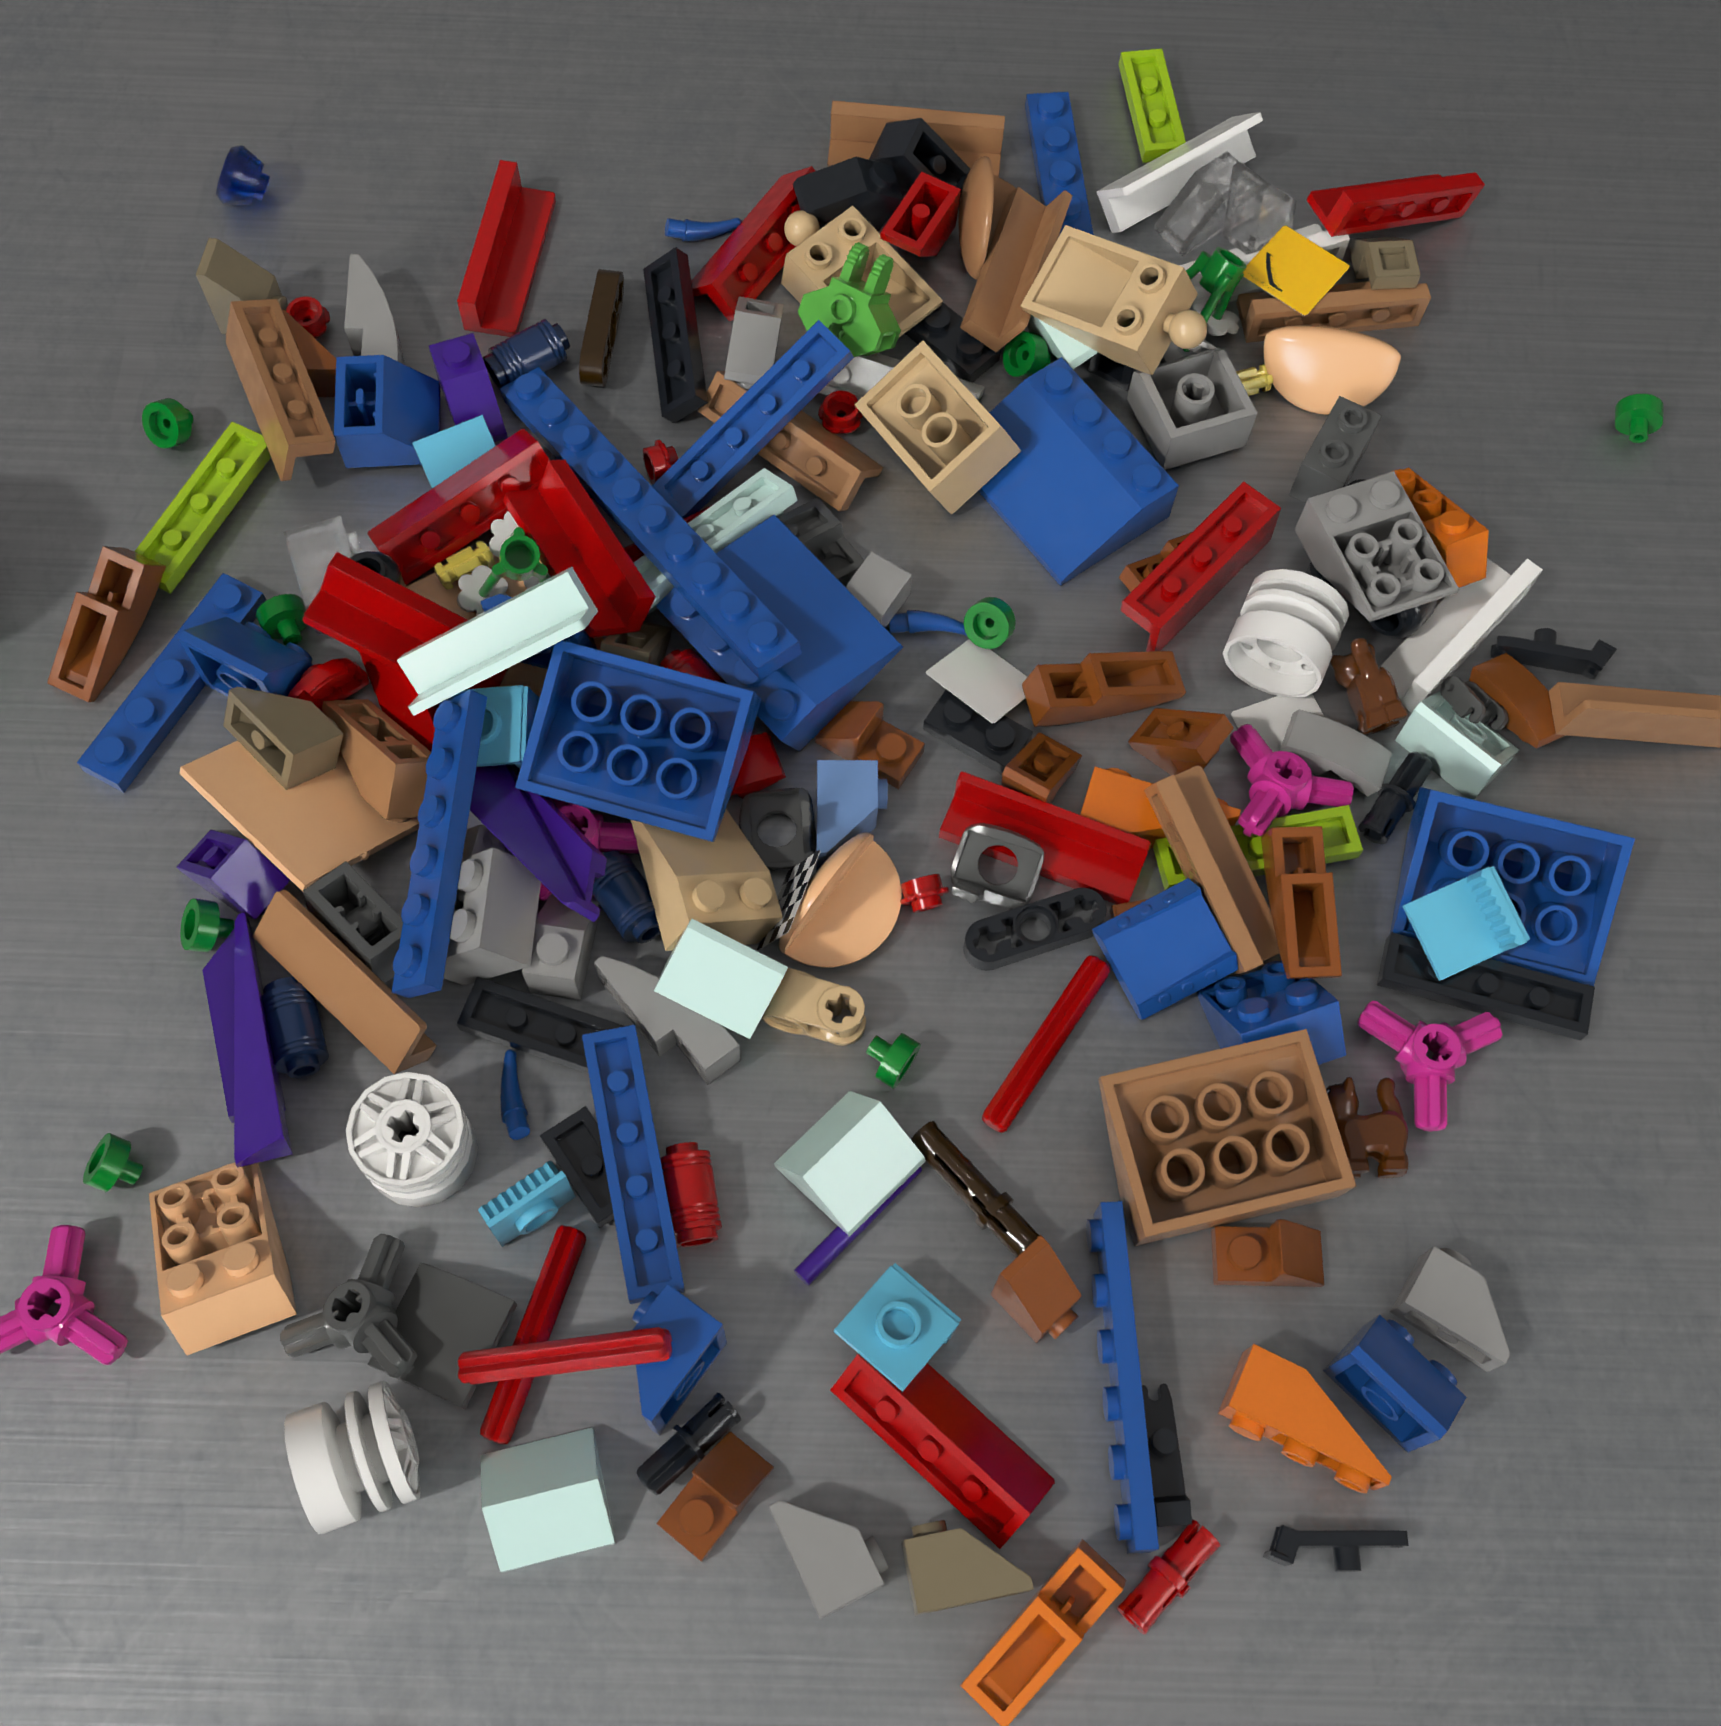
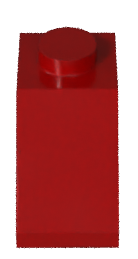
M921 171L882 229L880 239L919 257L937 256L956 226L961 189Z

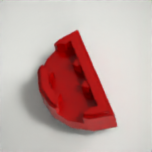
M348 658L332 659L323 664L318 663L309 667L287 697L311 701L322 712L323 701L344 700L367 686L370 681L367 673L356 662Z

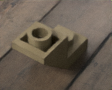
M1398 237L1350 239L1349 250L1356 279L1369 278L1371 290L1416 288L1421 275L1413 240Z

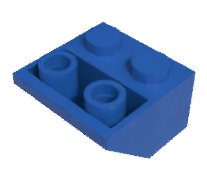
M385 355L336 357L334 438L345 467L421 465L412 442L440 432L441 386L439 381Z
M1282 960L1267 963L1262 969L1239 977L1222 978L1215 985L1197 991L1200 1004L1220 1049L1307 1029L1318 1065L1346 1056L1339 1001L1313 978L1287 979Z

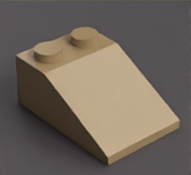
M921 341L855 404L857 409L951 515L1021 452V449L1003 427L924 341Z
M727 809L714 842L631 820L665 951H673L691 918L744 945L758 944L783 918L769 869Z

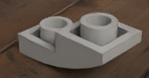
M1297 710L1292 714L1280 749L1281 751L1291 752L1300 756L1311 768L1314 775L1320 776L1331 770L1345 781L1351 782L1356 789L1366 796L1381 790L1392 755L1390 750L1368 736L1337 721L1303 710Z

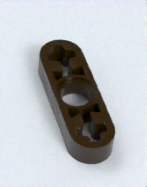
M599 269L597 272L580 353L579 379L582 385L606 386L623 304L624 275L622 271Z

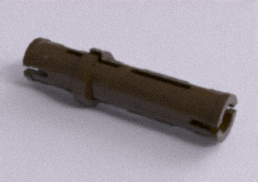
M935 1121L928 1122L911 1138L912 1142L924 1155L926 1162L977 1216L975 1223L982 1230L989 1228L1015 1256V1259L1040 1236L1012 1206L1014 1199L1007 1192L1000 1194L973 1163L939 1129Z

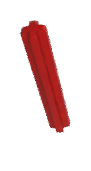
M1093 955L1085 958L984 1110L982 1121L987 1126L1000 1133L1007 1131L1110 973V966L1106 962Z
M560 1225L557 1228L512 1346L549 1340L586 1242L585 1233L564 1225ZM534 1377L498 1381L480 1428L481 1436L498 1444H508L511 1441Z
M654 1327L463 1352L458 1358V1378L462 1383L480 1384L667 1361L672 1355V1336L668 1329Z

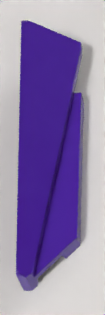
M511 765L476 767L470 811L562 904L595 922L599 917L600 909L591 902L594 877L605 876L607 858L548 797L515 788L518 778Z
M246 912L238 914L235 920V928L202 970L228 1117L234 1123V1159L237 1168L293 1155L285 1116L286 1107L280 1075L274 1065L262 1002L263 985L254 938L252 937L253 932Z

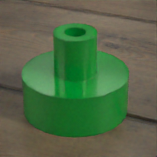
M1022 331L1008 342L1003 352V364L1007 373L1022 379H1026L1048 366L1051 361L1045 339L1039 334Z
M1629 395L1621 399L1615 406V428L1620 433L1629 435V440L1633 443L1645 442L1649 434L1656 432L1663 425L1664 405L1662 400L1654 395Z
M165 398L145 406L142 413V425L147 437L153 444L160 448L168 449L183 444L190 438L194 418L190 410L184 408L181 403L172 398Z
M295 594L274 596L263 602L256 611L260 627L272 639H282L284 645L289 642L293 644L301 642V631L308 626L303 622L304 613L307 610L305 603L300 596Z
M986 597L979 600L968 609L964 617L966 635L972 643L984 649H993L1002 645L1011 637L1016 624L1015 616L1010 606L1003 600L995 597Z
M192 898L185 907L181 921L180 937L182 947L190 951H211L217 938L226 939L232 932L234 920L220 918L217 902Z
M901 1033L893 1044L876 1035L866 1050V1054L881 1062L875 1078L895 1089L914 1062L921 1044L904 1033Z
M107 1133L100 1140L87 1163L83 1175V1183L104 1192L109 1191L118 1179L134 1185L142 1173L143 1165L128 1159L131 1151V1142L114 1134Z

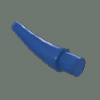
M667 218L665 236L679 238L684 242L706 240L736 229L742 221L739 218L718 222H700L688 219L682 221Z
M907 610L906 613L895 614L889 622L891 634L943 631L967 636L964 630V623L932 612Z
M509 1049L505 1052L501 1078L502 1122L506 1124L509 1137L513 1140H519L529 1135L530 1128L527 1121L528 1111L519 1086L516 1052Z

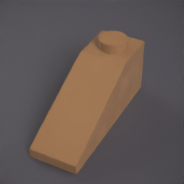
M369 699L323 701L322 712L328 718H331L343 732L340 751L361 797L382 818L388 821L403 823L408 822L411 818L418 817L427 781L426 763L431 751Z

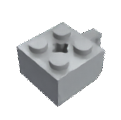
M1171 341L1153 375L1139 370L1133 372L1127 395L1130 406L1158 463L1164 470L1246 446L1257 416V411L1225 349L1218 347L1183 357L1177 346Z
M481 824L467 829L444 972V979L464 986L475 983L477 977L489 979L530 967L541 882L515 856L506 853L505 846L486 826Z

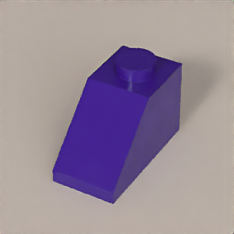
M470 333L428 345L436 375L454 426L483 415L493 441L497 442L507 439L508 436L474 334Z
M210 830L176 866L183 874L237 913L246 912V915L253 919H256L259 915H264L274 894L281 891L290 881L246 839L215 830Z

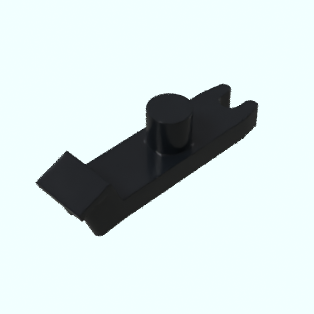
M1541 628L1534 632V640L1511 636H1497V644L1491 646V658L1507 653L1523 665L1580 674L1590 679H1595L1617 648L1600 639L1591 650L1557 645V632L1550 628Z
M1161 1384L1158 1388L1159 1398L1154 1401L1149 1398L1147 1387L1142 1385L1157 1526L1192 1524L1191 1503L1185 1491L1174 1409L1167 1384Z
M1281 1525V1527H1276L1270 1549L1264 1552L1263 1558L1283 1566H1289L1294 1563L1298 1548H1333L1335 1572L1361 1571L1359 1548H1403V1546H1409L1407 1531L1399 1530L1298 1531Z

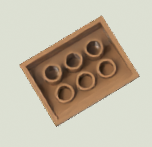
M1307 1029L1101 1076L1098 1079L1119 1195L1123 1202V1209L1134 1246L1337 1198L1356 1187Z

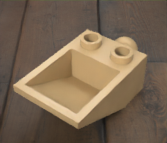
M851 206L821 229L817 218L812 214L806 213L804 210L795 211L787 218L784 225L785 236L796 247L786 254L781 284L800 304L804 294L828 287L832 277H840L849 250H851L855 243L859 242L868 246L870 250L861 279L867 282L869 273L872 270L871 267H873L879 255L884 254L893 258L894 267L885 292L891 294L888 304L901 329L899 337L942 305L943 300L887 241L880 239V233L854 206Z
M1067 225L1063 228L1020 306L1023 311L1111 360L1149 375L1154 374L1171 341L1182 349H1192L1199 346L1207 334V323L1204 317L1196 311L1189 310L1198 293L1184 267Z

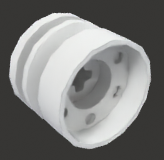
M1287 569L1265 571L1255 577L1240 612L1241 616L1237 618L1223 651L1225 663L1236 677L1253 688L1271 695L1287 698L1306 697L1316 692L1322 683L1332 658V651L1335 649L1349 617L1347 602L1332 586L1307 573Z
M404 1072L384 1077L365 1089L351 1108L346 1127L349 1153L374 1187L395 1203L413 1207H424L441 1203L459 1191L473 1172L478 1152L475 1130L450 1089L430 1075ZM415 1125L419 1131L416 1136L406 1135L401 1141L398 1137L401 1130L410 1132Z
M386 1381L369 1385V1409L360 1392L352 1391L347 1393L345 1397L346 1422L340 1423L339 1418L329 1403L321 1402L286 1415L284 1437L294 1484L307 1518L318 1534H325L360 1521L362 1514V1491L366 1490L379 1512L392 1509L391 1484L402 1504L420 1499L419 1454L415 1437L404 1409L398 1404L391 1387Z

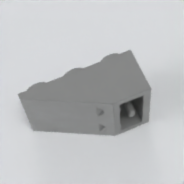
M1394 471L1308 498L1294 530L1315 569L1369 622L1458 593L1459 587Z

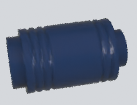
M543 319L535 325L505 339L500 344L490 347L488 349L489 354L484 356L483 360L491 379L500 390V388L521 375L529 373L538 367L545 373L562 362L567 361L565 350L570 348V343L558 323L551 325L546 319Z
M616 850L604 853L603 855L607 858L605 876L594 877L592 894L625 942L637 941L643 944L653 940L660 934V929L648 883L629 856L622 855Z
M294 977L274 980L264 987L262 1002L275 1068L278 1072L288 1074L291 1078L311 1076L320 1070V1066L329 1058L315 997Z

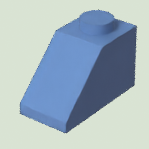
M817 760V851L820 850L817 859L816 871L849 839L861 833H870L877 826L878 809H887L888 782L887 779H878V760Z

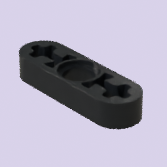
M1076 888L978 920L966 932L963 946L965 958L973 967L979 970L990 971L1094 936L1092 929L1104 922L1107 913L1106 903L1096 891L1089 888ZM1080 904L1084 911L1092 909L1093 912L1089 923H1084L1081 917H1073L1065 920L1062 928L1064 932H1059V920L1070 917L1073 914L1075 905ZM1054 910L1058 911V917L1055 914ZM1028 918H1039L1047 924L1049 935L1039 941L1030 940L1023 935L1020 925ZM1006 926L1011 927V938L1016 948L1011 947V938L996 944L994 954H988L985 948L976 949L981 935H986L989 941H997L1005 938Z

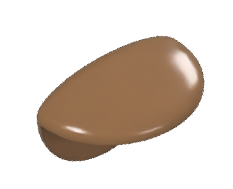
M987 156L980 157L972 165L964 182L959 204L958 229L961 254L967 272L976 280H978L1008 195L1016 189L1007 181L993 175L992 163Z

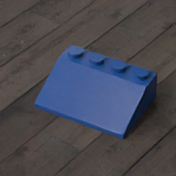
M1062 357L1026 378L989 412L1017 444L1021 452L979 489L978 492L1060 586L1170 517L1179 485Z
M774 514L716 554L799 640L802 651L801 655L760 681L675 587L656 607L728 685L754 691L760 696L761 702L757 716L780 741L801 751L882 670L903 646Z
M562 640L554 644L515 788L714 842L748 749L761 697L751 690Z
M1420 787L1407 833L1390 933L1393 932L1418 939L1402 907L1403 905L1466 878L1482 869L1494 866L1530 940L1490 959L1594 987L1635 838Z

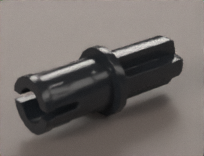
M1418 752L1409 753L1389 784H1382L1381 790L1378 791L1379 797L1358 826L1360 832H1365L1363 834L1364 837L1377 844L1387 843L1400 819L1406 812H1411L1416 806L1413 798L1430 774L1432 768V761L1428 757L1422 756Z
M717 1392L713 1399L682 1427L676 1424L672 1428L674 1435L638 1467L636 1473L640 1481L651 1493L655 1495L661 1494L696 1460L700 1462L705 1457L704 1453L735 1424L742 1420L729 1401L724 1403L725 1398L723 1395Z

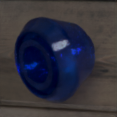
M243 145L230 148L219 177L216 195L222 204L251 206L254 198L263 201L271 177L262 173L265 164Z

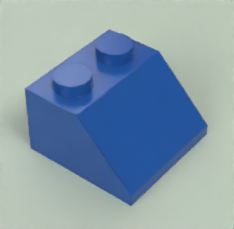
M223 617L185 629L178 636L179 642L204 684L227 697L229 690L237 686L288 696L289 692L300 681L303 673L312 666L311 662L313 659L303 648L290 642L284 646L272 640L271 636L264 629L251 622H246L245 625H242L228 617Z
M668 1283L659 1295L651 1291L640 1303L632 1317V1320L637 1323L633 1330L660 1327L668 1329L672 1336V1355L667 1361L636 1364L642 1416L650 1429L659 1436L727 1344L723 1324Z
M1378 1315L1358 1331L1323 1371L1408 1453L1440 1440L1449 1430L1467 1397L1456 1387L1458 1382L1455 1376L1444 1365L1435 1360L1428 1361L1412 1346L1414 1339L1403 1326L1391 1319L1386 1321L1381 1315Z

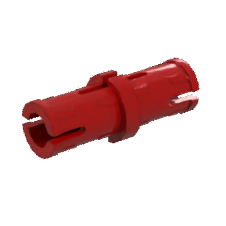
M1192 1519V1524H1188L1161 1558L1156 1555L1148 1563L1149 1572L1117 1607L1120 1614L1134 1628L1138 1626V1631L1143 1635L1148 1633L1157 1618L1177 1596L1183 1598L1191 1589L1187 1585L1205 1561L1221 1546L1219 1541L1203 1525L1199 1529L1200 1524L1196 1520Z

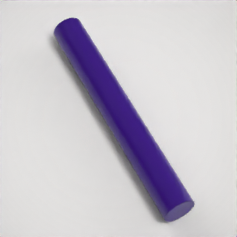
M919 1167L850 1237L837 1226L794 1269L795 1274L809 1286L922 1172V1168Z

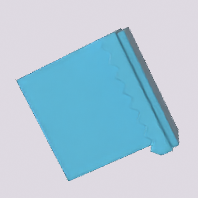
M483 415L412 442L431 488H434L496 446Z
M523 685L472 689L487 696L477 767L515 764L520 769L540 698L528 686Z
M1494 866L1482 869L1402 906L1439 981L1504 951L1525 944L1530 940Z
M548 1161L533 1173L528 1174L523 1180L518 1181L514 1186L509 1187L505 1192L500 1193L496 1198L482 1205L478 1211L503 1247L519 1235L531 1233L546 1224L556 1215L560 1207L576 1196L564 1172H559L554 1163Z
M895 1263L885 1271L833 1332L903 1392L938 1349L951 1339L962 1319Z

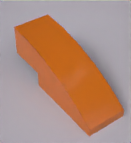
M1082 1539L996 1640L960 1686L1000 1726H1008L1079 1645L1085 1633L1123 1591L1126 1579Z

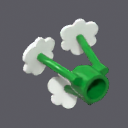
M1216 247L1212 255L1202 251L1195 263L1186 270L1190 280L1201 272L1202 278L1199 283L1206 291L1211 293L1206 304L1196 303L1193 305L1192 310L1204 317L1207 323V333L1213 336H1222L1227 332L1231 334L1238 332L1239 326L1237 324L1239 318L1235 313L1226 310L1247 267L1238 256L1221 247ZM1203 340L1199 346L1192 349H1183V351L1200 353L1203 347L1209 350L1216 347Z
M509 511L506 512L503 520L496 519L490 526L494 536L489 542V548L493 555L499 557V563L495 564L492 569L484 565L477 566L471 575H462L458 581V586L462 591L457 597L459 607L466 612L475 611L476 615H479L484 611L481 605L482 600L498 594L507 595L505 592L508 589V582L502 578L504 576L512 580L524 581L526 590L551 578L547 567L539 562V547L534 540L525 536L524 530L518 526Z

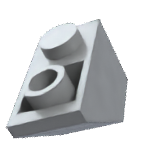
M739 296L726 362L725 380L735 381L741 387L750 389L775 364L784 304Z

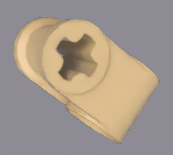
M792 968L787 969L762 1016V1020L778 1030L791 1034L806 1035L839 1046L854 1044L862 1037L866 1029L865 1005L863 998L856 990L849 986L816 978L806 972ZM842 1009L850 1010L851 1016H845L842 1023L834 1022L833 1016H839Z

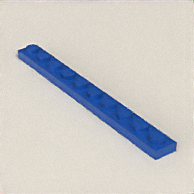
M539 367L500 388L503 400L557 460L565 459L589 495L760 681L802 654L799 640Z

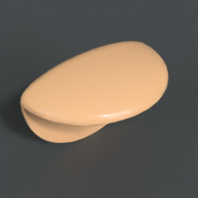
M1295 325L1273 329L1266 334L1263 348L1267 374L1272 375V384L1276 390L1294 406L1322 415L1330 414L1339 396L1363 407L1373 402L1390 385L1401 361V355L1398 350L1380 339L1351 330L1327 326Z
M865 832L849 839L822 864L809 880L789 932L779 938V949L783 954L799 963L813 967H840L865 958L887 939L897 921L902 894L896 867L883 848L873 840L874 835Z

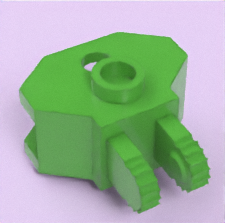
M859 242L855 243L851 250H849L840 277H832L828 287L804 294L798 310L806 331L820 320L851 351L854 357L861 355L870 356L895 348L901 332L888 304L891 294L885 292L894 267L893 258L884 254L879 255L873 267H871L872 270L869 273L867 282L861 279L870 250L868 246Z

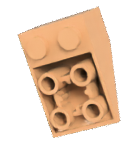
M234 1162L149 1193L161 1316L187 1356L297 1315L291 1276L259 1163L237 1168Z

